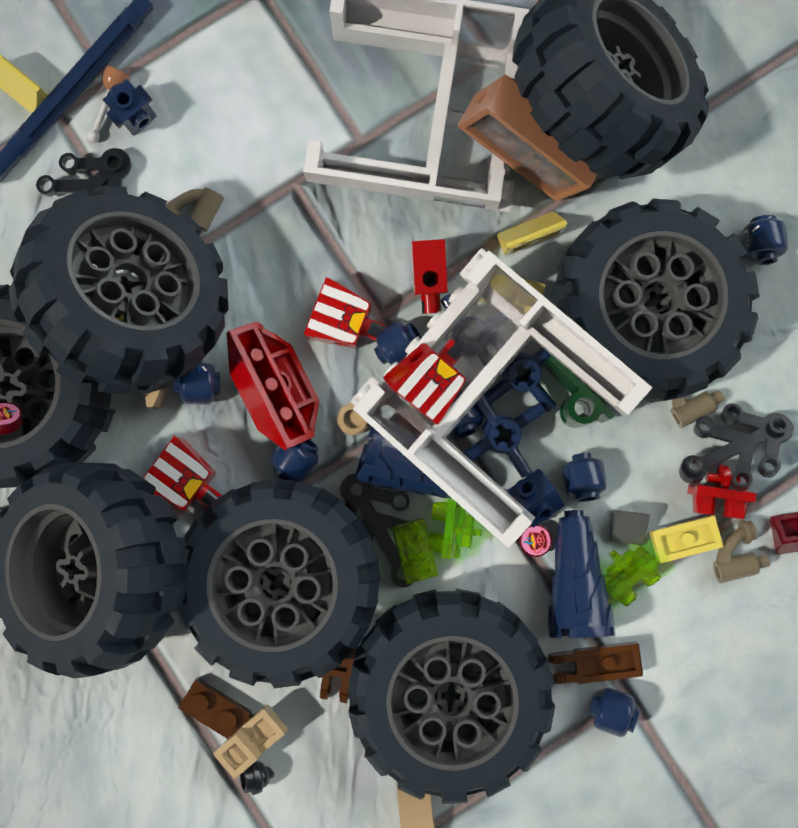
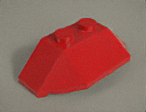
M257 321L229 330L226 333L229 374L257 430L284 450L312 439L315 435L314 428L320 400L292 345L275 333L264 329L263 325Z

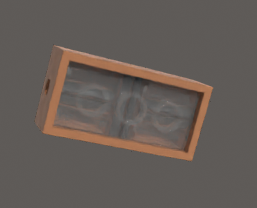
M505 74L474 95L457 127L554 201L591 187L597 174L590 172L588 164L583 161L574 162L558 149L559 143L548 131L545 133L542 131L530 114L533 109L528 99L521 97L514 78H510Z

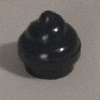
M260 761L254 762L240 774L243 792H251L252 795L261 793L263 788L268 786L269 780L274 777V771Z

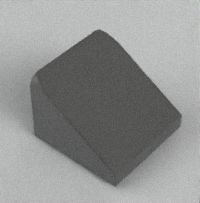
M613 509L610 541L642 546L650 514Z

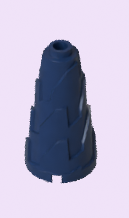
M378 418L375 420L406 449H409L417 440L416 436ZM373 427L368 434L370 438L367 444H364L357 465L355 480L389 489L397 488L424 496L429 494L440 498H451Z
M583 510L564 511V517L559 518L558 542H555V576L552 577L551 606L548 607L549 638H562V636H569V638L616 636L612 604L608 602L605 577L601 573L597 541H594L590 517L584 516Z

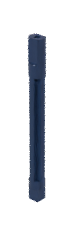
M133 0L128 7L126 6L6 142L7 144L0 151V183L20 160L30 153L140 28L145 18L154 9L153 4L149 0Z

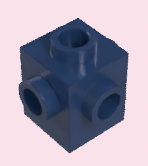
M128 79L111 87L107 96L102 99L110 109L106 113L107 116L119 129L124 125L133 136L157 117L149 105L153 101L141 85L135 88Z
M539 468L507 490L517 502L535 517L531 523L533 528L541 522L547 521L555 512L565 506L556 488Z

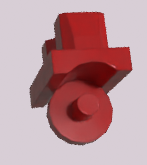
M720 465L716 473H706V482L715 483V487L688 484L687 494L693 495L694 513L714 515L716 498L725 499L723 517L745 519L748 502L755 503L756 493L729 489L732 475L728 465ZM738 476L736 480L740 483V477Z

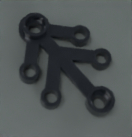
M119 148L106 150L100 158H77L72 153H64L59 158V166L67 174L74 175L79 170L98 172L90 180H54L49 175H43L38 178L36 187L40 193L47 197H52L56 194L74 193L82 189H86L90 196H92L96 188L104 186L108 181L109 186H122V179L130 173L132 162L129 155ZM73 159L74 165L71 168H66L67 161ZM119 159L118 166L111 168V161ZM49 181L52 182L51 188L44 191V184Z
M729 403L724 407L721 412L722 421L728 425L738 423L756 429V431L746 434L715 425L714 420L707 416L697 419L693 430L698 437H710L728 442L729 444L702 457L696 455L687 456L679 467V476L686 483H700L704 479L707 469L739 454L736 470L730 478V485L734 490L740 492L746 491L753 481L750 469L755 446L767 441L764 457L759 462L757 469L763 477L772 478L781 468V463L778 460L780 445L787 442L794 432L793 423L783 414L770 413L763 418L743 412L742 408L735 403ZM727 411L734 412L737 417H730ZM705 424L710 430H702L699 425ZM773 424L780 426L782 430L775 429ZM764 463H770L774 470L766 469ZM689 464H696L700 470H692ZM736 477H743L746 480V484L737 482Z
M355 473L348 475L342 481L340 487L341 495L346 501L345 505L355 515L359 506L365 517L364 525L371 535V542L375 535L392 565L391 579L393 583L398 587H409L416 580V569L411 562L403 560L386 528L406 533L412 539H419L425 534L423 522L416 519L408 521L376 512L370 500L391 504L392 508L396 511H403L409 506V497L404 492L392 493L374 488L371 484L355 480ZM359 483L362 485L363 491L360 495L356 496L351 493L350 488L352 484ZM402 495L406 498L404 507L399 508L395 506L394 498L396 496ZM418 523L421 525L422 531L419 535H412L409 528L412 524ZM402 567L410 571V575L406 579H401L397 575V571Z

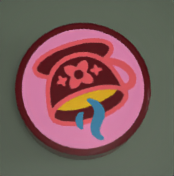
M2 402L0 403V434L15 432L21 427L23 422L21 409L13 403Z
M530 525L519 537V545L526 554L532 557H540L550 550L552 536L544 526L537 525L533 528Z

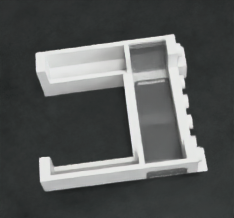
M331 0L329 13L333 39L335 41L441 56L443 59L426 168L327 153L323 150L322 141L308 139L303 169L306 181L510 212L515 181L504 180L508 178L510 166L466 134L457 125L476 93L505 74L515 79L518 66L512 62L513 46L523 17L529 12V9L471 0Z
M481 248L459 273L468 285L465 288L460 286L454 291L448 300L451 303L443 314L440 311L437 312L428 322L427 327L429 330L421 339L416 337L405 350L408 356L420 344L426 343L438 353L451 338L466 351L453 366L466 378L465 383L438 425L392 390L385 381L382 382L373 376L370 377L350 402L355 405L353 410L509 549L531 525L535 517L448 441L446 437L529 341L534 339L624 417L631 413L652 387L489 250L486 252ZM398 362L393 363V364L388 368V370L385 372L384 376H385L392 368H394V367L398 364Z

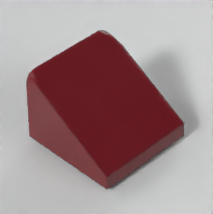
M798 512L771 516L770 524L777 555L798 552Z

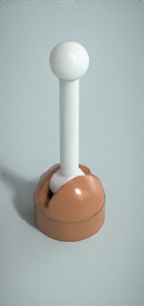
M106 66L102 78L105 88L109 91L114 85L122 83L126 79L129 81L131 77L121 70ZM104 101L93 129L87 133V139L92 143H96L100 139L98 132L108 109Z

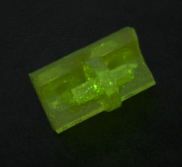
M448 499V502L433 503L432 520L446 521L444 534L430 532L427 548L442 554L441 558H460L461 546L471 548L472 537L482 536L483 529L474 528L475 518L465 514L466 510L454 499Z
M419 518L408 523L391 526L405 583L408 585L438 576L425 519Z
M642 546L638 547L634 552L629 549L621 556L615 550L609 553L613 563L605 569L607 572L604 576L607 594L614 601L618 600L625 607L636 600L637 594L632 587L640 580L648 587L653 586L661 579L657 566L661 563Z

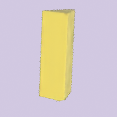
M0 54V88L32 114L48 95L39 85Z
M550 212L499 232L497 238L504 255L507 256L562 234L567 226V222L556 212Z

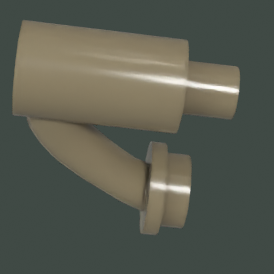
M204 187V189H192L172 199L165 207L181 216V213L178 212L180 208L196 203L189 217L201 227V232L202 230L207 232L224 197L207 187Z
M720 390L711 394L704 391L689 400H686V396L672 400L673 408L670 409V412L678 427L684 428L697 421L699 417L715 412L716 405L725 401V398Z
M738 521V529L725 540L723 547L719 549L716 561L713 562V570L720 584L757 575L760 573V568L770 566L767 554L755 556L753 552L732 557V553L742 541L744 544H750L752 540L757 539V531L752 521Z

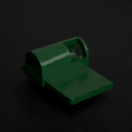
M551 355L542 364L571 394L560 406V418L564 424L569 427L578 428L590 424L596 419L603 423L614 416L608 409V404L588 385L583 384L581 379L554 356ZM575 403L582 405L584 408V417L579 416L575 412Z

